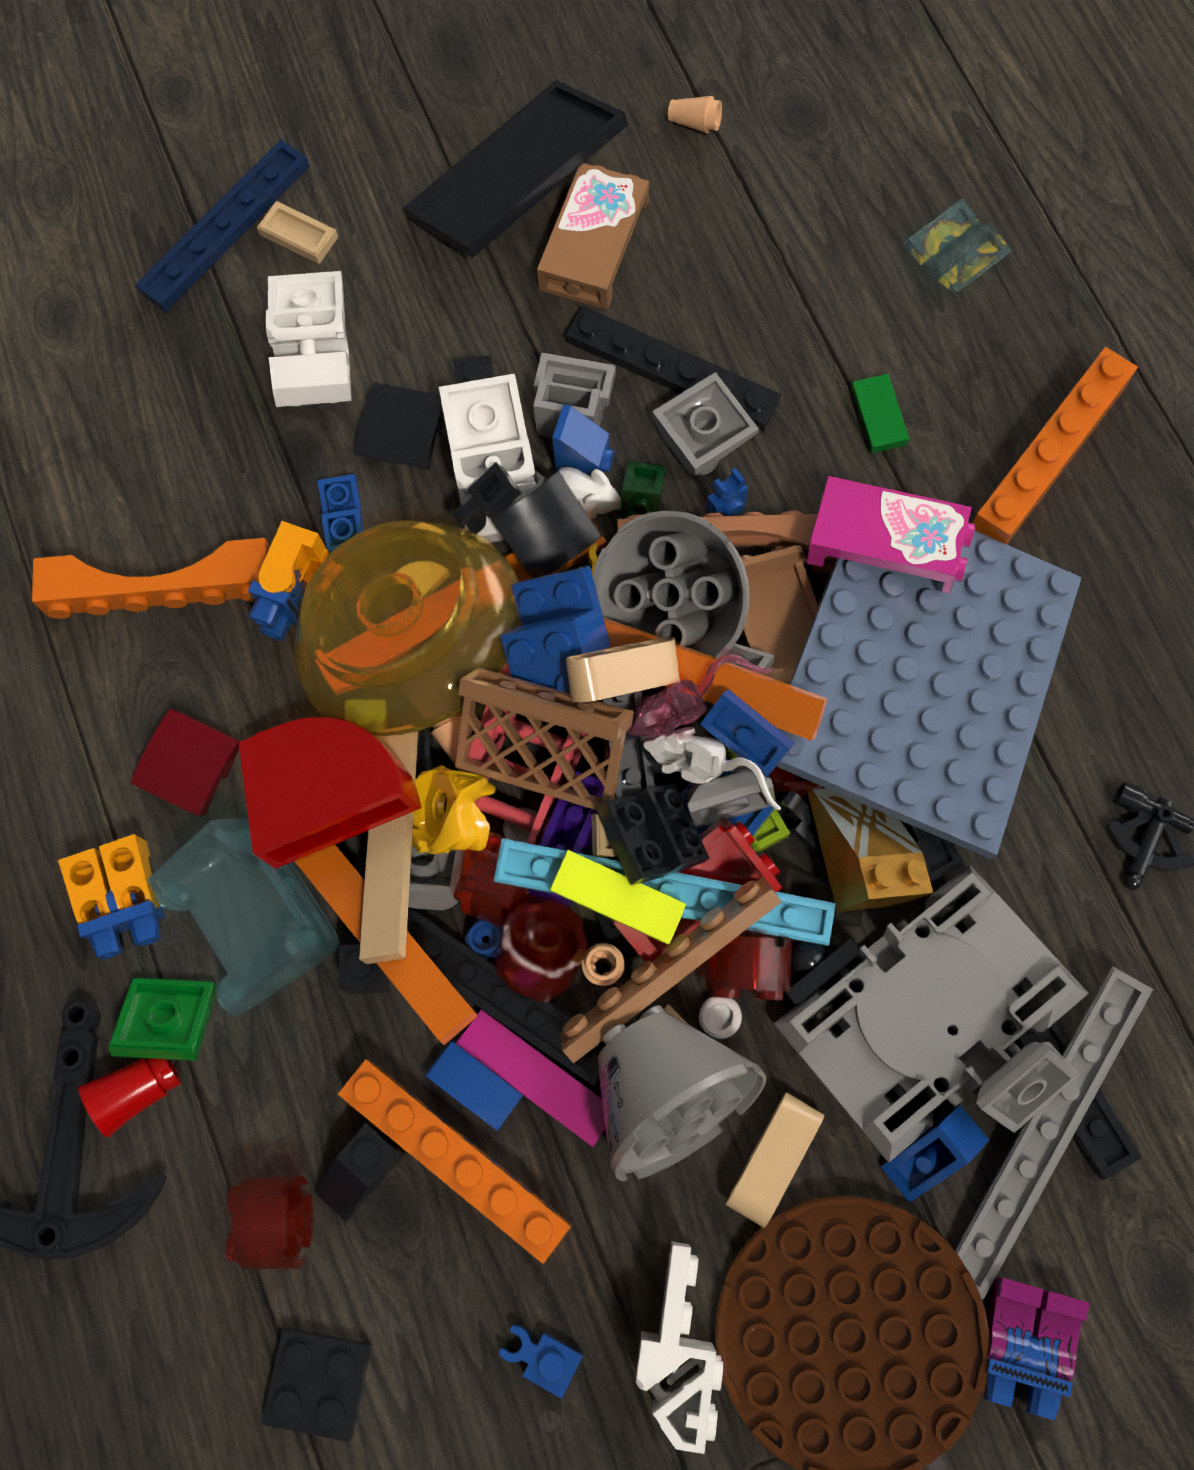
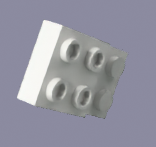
M341 271L268 276L266 334L274 353V357H269V365L276 407L352 401Z
M515 373L439 387L461 505L467 503L473 497L468 489L495 462L506 469L522 492L514 501L524 496L525 491L536 485L533 476L535 474L529 439L527 438ZM486 516L485 527L476 535H473L465 525L469 546L505 540L488 516Z
M671 1241L659 1334L641 1331L636 1384L642 1390L648 1391L650 1389L655 1396V1399L652 1401L653 1415L675 1449L704 1454L706 1440H715L718 1411L715 1410V1404H711L710 1401L712 1390L720 1391L723 1361H721L720 1355H716L712 1342L680 1337V1334L689 1335L692 1306L691 1302L685 1301L686 1285L695 1286L698 1258L696 1255H690L691 1247L689 1244ZM667 1377V1383L671 1385L667 1389H663L660 1385V1381Z

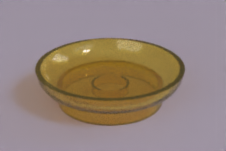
M419 521L388 522L368 528L346 540L327 556L313 574L305 590L294 638V662L298 679L310 702L324 717L351 722L367 730L373 736H394L420 731L460 712L463 708L464 696L458 695L460 679L477 668L500 673L507 663L500 635L521 625L511 588L512 584L519 581L508 560L497 548L480 535L462 527L443 523Z

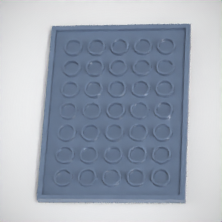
M975 530L970 547L962 546L960 557L968 558L962 582L954 581L950 594L942 592L944 583L942 581L836 558L789 685L828 698L816 738L812 741L777 728L795 744L776 767L992 859L997 856L1082 577Z

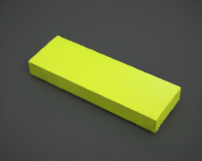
M569 850L566 851L549 889L550 892L667 945L670 944L687 905L642 883L630 885L626 876Z

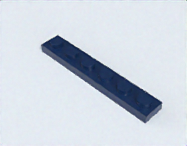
M280 139L135 284L139 293L166 313L310 167L307 157Z

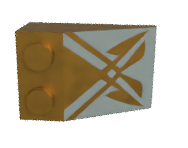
M827 788L808 791L837 912L901 906L933 893L923 852L899 819Z

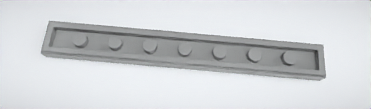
M1115 967L1109 969L1062 1054L1081 1076L1023 1125L954 1249L972 1275L982 1300L986 1296L1153 991L1149 986Z

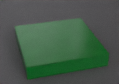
M132 978L108 1047L111 1056L196 1061L217 993L215 982Z

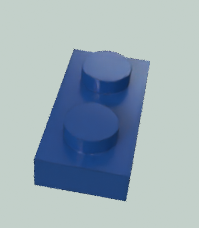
M729 689L721 695L700 724L737 756L754 762L766 777L772 773L795 744Z

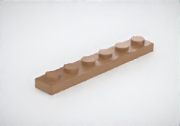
M762 876L756 882L752 880L742 885L735 892L734 899L723 908L716 907L702 917L697 928L688 935L681 934L675 937L666 946V952L653 962L649 960L639 965L631 974V979L619 988L613 987L604 992L598 999L597 1005L585 1015L580 1013L572 1017L564 1025L563 1032L560 1033L562 1051L575 1063L602 1042L603 1036L617 1025L628 1022L779 905L782 901L765 878Z

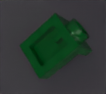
M637 462L628 463L622 486L621 519H626L632 515H644L659 511L666 476V466Z

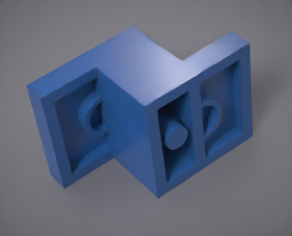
M590 566L519 581L511 585L522 624L500 635L511 677L570 693L566 658L603 650L611 646Z

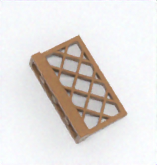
M479 667L460 679L458 695L464 696L455 763L456 768L597 810L596 808L604 801L615 799L626 731L631 728L634 711L599 701L571 702L570 693ZM476 702L488 705L497 720L484 728L475 715ZM515 714L526 716L535 732L522 739L509 718ZM499 724L513 743L511 747L501 753L487 733ZM555 725L566 728L574 740L573 744L563 750L559 749L548 732V729ZM538 735L552 755L540 764H538L525 744ZM594 737L612 741L610 757L601 762L587 743V741ZM477 738H479L491 756V759L485 763L469 758L470 744ZM577 747L591 766V768L579 775L575 773L564 756ZM517 749L530 770L523 774L512 771L504 756ZM556 761L568 781L562 785L551 783L542 768ZM608 765L607 772L604 769V766ZM595 772L604 786L603 798L590 795L580 780Z

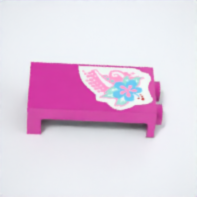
M828 476L810 541L807 563L823 567L825 556H832L944 582L942 592L950 594L953 582H962L968 558L960 557L962 546L969 548L973 538L975 524L968 523L972 507Z

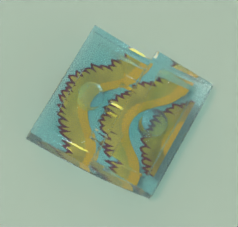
M963 198L904 243L914 258L939 283L954 294H957L1012 251L991 222L985 226L981 224Z

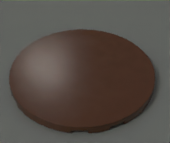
M859 1196L822 1197L795 1205L770 1219L765 1228L760 1227L736 1256L723 1284L715 1325L717 1355L721 1356V1361H723L722 1380L730 1401L752 1435L779 1460H783L798 1470H924L925 1466L935 1461L945 1451L948 1452L971 1423V1418L979 1404L982 1393H984L988 1376L986 1369L990 1339L984 1305L972 1275L951 1245L932 1227L906 1210L883 1201Z

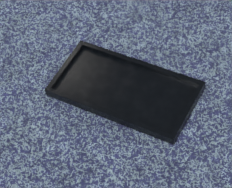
M556 80L408 203L403 210L408 220L473 258L629 124L626 114Z

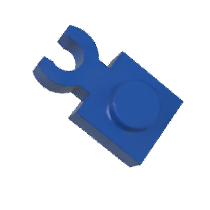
M736 468L731 470V475L724 482H721L719 478L714 481L712 487L716 492L707 497L706 514L721 513L725 516H737L745 508L748 487L745 484L746 480Z
M513 1324L510 1332L520 1337L522 1347L520 1350L513 1352L502 1346L499 1355L508 1362H519L521 1360L526 1362L528 1366L522 1377L562 1399L583 1357V1353L545 1332L537 1344L531 1340V1335L525 1327Z

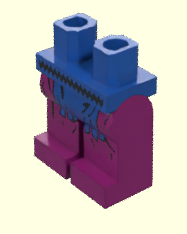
M995 1277L990 1288L986 1315L990 1348L986 1369L988 1376L983 1399L1012 1407L1017 1381L1030 1385L1026 1412L1055 1420L1061 1396L1071 1397L1073 1385L1071 1380L1076 1366V1351L1082 1321L1087 1320L1090 1303L1006 1278Z

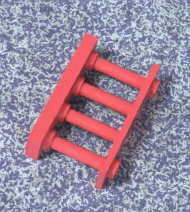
M505 658L499 673L511 676L508 662ZM486 705L480 721L484 728L497 720L488 705ZM516 715L509 718L522 739L535 732L532 725L517 720ZM499 724L487 733L500 751L505 737L508 736ZM550 733L560 750L574 743L569 733L567 738ZM539 735L529 741L547 749ZM479 738L472 741L469 758L485 763L491 759V756ZM578 747L564 755L573 770H576L582 754ZM505 759L514 772L523 774L530 770L527 767ZM556 764L552 777L547 776L551 783L562 785L567 781L558 764ZM544 795L537 816L489 796L477 799L476 805L480 811L529 830L530 834L526 843L539 846L559 799Z

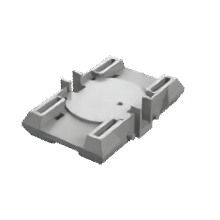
M970 864L927 898L924 912L910 924L905 919L901 920L896 925L900 932L890 923L883 937L872 946L867 948L863 945L856 958V962L859 965L853 970L848 966L840 970L839 974L843 978L828 991L818 988L802 1003L793 1007L774 1023L780 1033L804 1060L805 1064L888 1163L934 1125L932 1111L946 1099L953 1107L963 1100L956 1092L962 1085L972 1093L1011 1059L1004 1050L1011 1057L1016 1055L1021 1050L1015 1043L1025 1032H1044L1089 994ZM967 895L970 899L967 904L939 927L934 924L933 921L940 917L945 908H951ZM965 918L962 923L968 930L962 934L955 925ZM916 933H922L925 938L918 937ZM1017 984L1025 992L1021 997L1012 989ZM1049 985L1056 994L1022 1022L1015 1012ZM857 986L861 992L855 993L849 987ZM844 998L846 1003L810 1033H807L804 1027L817 1017L820 1010H826L838 999ZM838 1021H840L838 1026L843 1030L839 1037L830 1029ZM1001 1027L1007 1028L1010 1035L1003 1033ZM947 1029H952L955 1035H950ZM934 1082L941 1083L944 1087V1092L937 1091L934 1087ZM891 1089L900 1098L895 1103L886 1095ZM923 1091L930 1101L891 1133L883 1123Z

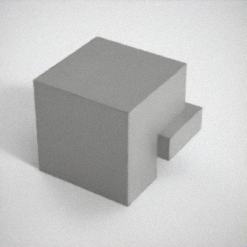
M541 353L533 385L534 393H536L533 408L537 436L553 437L563 404L572 406L600 427L604 407L609 405L616 375V365Z

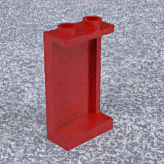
M723 816L700 834L710 859L694 867L677 872L744 885L752 880L756 882L763 876L775 892L783 888L775 878L780 873L776 865L765 853L758 856L750 846L755 839L740 821L733 825ZM681 918L672 940L681 934L688 935L700 925V922ZM611 919L645 962L649 960L653 962L666 952L667 944Z

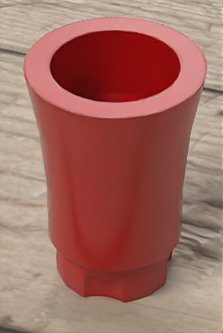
M137 1058L126 1066L101 1078L78 1086V1092L86 1111L96 1127L106 1138H110L129 1120L167 1096L168 1091L181 1084V1077L170 1059Z

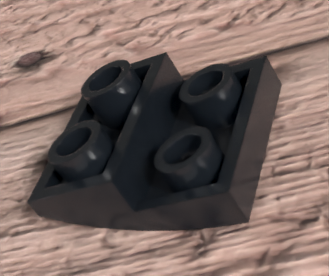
M373 382L362 415L354 454L430 470L436 434L440 435L444 416L441 396Z
M559 470L526 490L524 496L511 503L495 520H492L532 579L552 574L601 537V533Z
M675 783L647 787L636 796L606 800L596 808L630 885L665 877L710 859L703 845L702 838L695 828L683 797L680 795Z

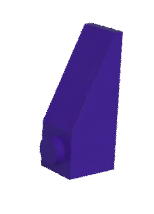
M587 776L580 780L590 795L603 798L604 786L599 779ZM559 799L539 846L591 855V814H598V811ZM527 889L531 896L570 910L573 903L557 894Z

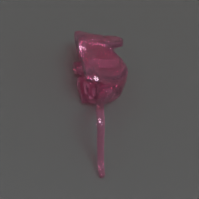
M728 654L721 656L710 665L704 678L698 685L695 686L692 680L683 679L668 686L653 699L648 696L644 697L636 708L630 733L633 736L659 737L664 734L668 737L681 724H690L697 720L707 709L702 696L708 691L718 668L724 663L735 662L758 673H770L774 671V668H761L738 655Z

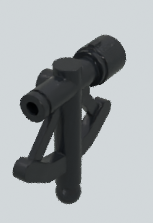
M1123 782L1115 794L1113 803L1132 813H1137V816L1122 825L1119 821L1114 820L1107 824V830L1119 849L1133 859L1128 870L1129 875L1124 880L1125 886L1130 890L1140 888L1142 884L1141 878L1145 877L1148 867L1162 871L1192 867L1194 865V858L1191 855L1184 854L1173 827L1190 834L1194 829V819L1172 809L1174 803L1170 800L1158 798L1155 801L1148 797L1144 788ZM1148 822L1140 843L1137 845L1130 839L1126 831ZM1163 830L1175 857L1166 858L1154 854Z

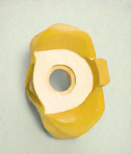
M443 766L423 771L415 780L422 807L414 811L412 845L418 853L427 852L432 855L449 853L450 850H484L490 827L485 816L477 807L476 800L483 796L494 794L496 787L488 782L486 777L450 770ZM447 796L446 810L444 812V802Z

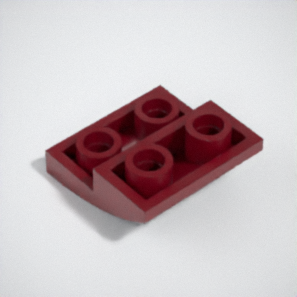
M170 709L149 741L130 783L198 817L205 816L220 779L228 778L239 750V742L241 741L180 711Z

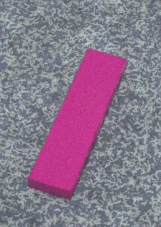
M481 1009L477 1014L478 1016L471 1022L456 1045L594 1147L606 1130L602 1099Z

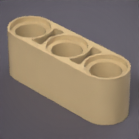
M675 638L642 641L566 658L571 702L596 701L680 681Z
M786 1092L769 1120L725 1205L765 1228L817 1133L824 1114Z

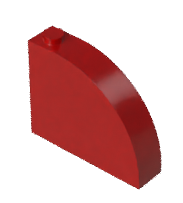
M329 717L303 718L260 731L255 736L239 742L252 852L274 869L422 808L417 787L405 765L376 737L351 722Z

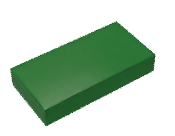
M889 374L853 381L851 392L870 452L875 453L907 446L909 436Z

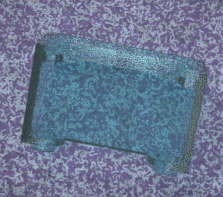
M248 817L209 821L147 879L161 906L174 911H190L228 975L218 982L216 989L218 1001L230 1017L245 1014L327 959L339 948V938L292 863L274 869L253 854Z

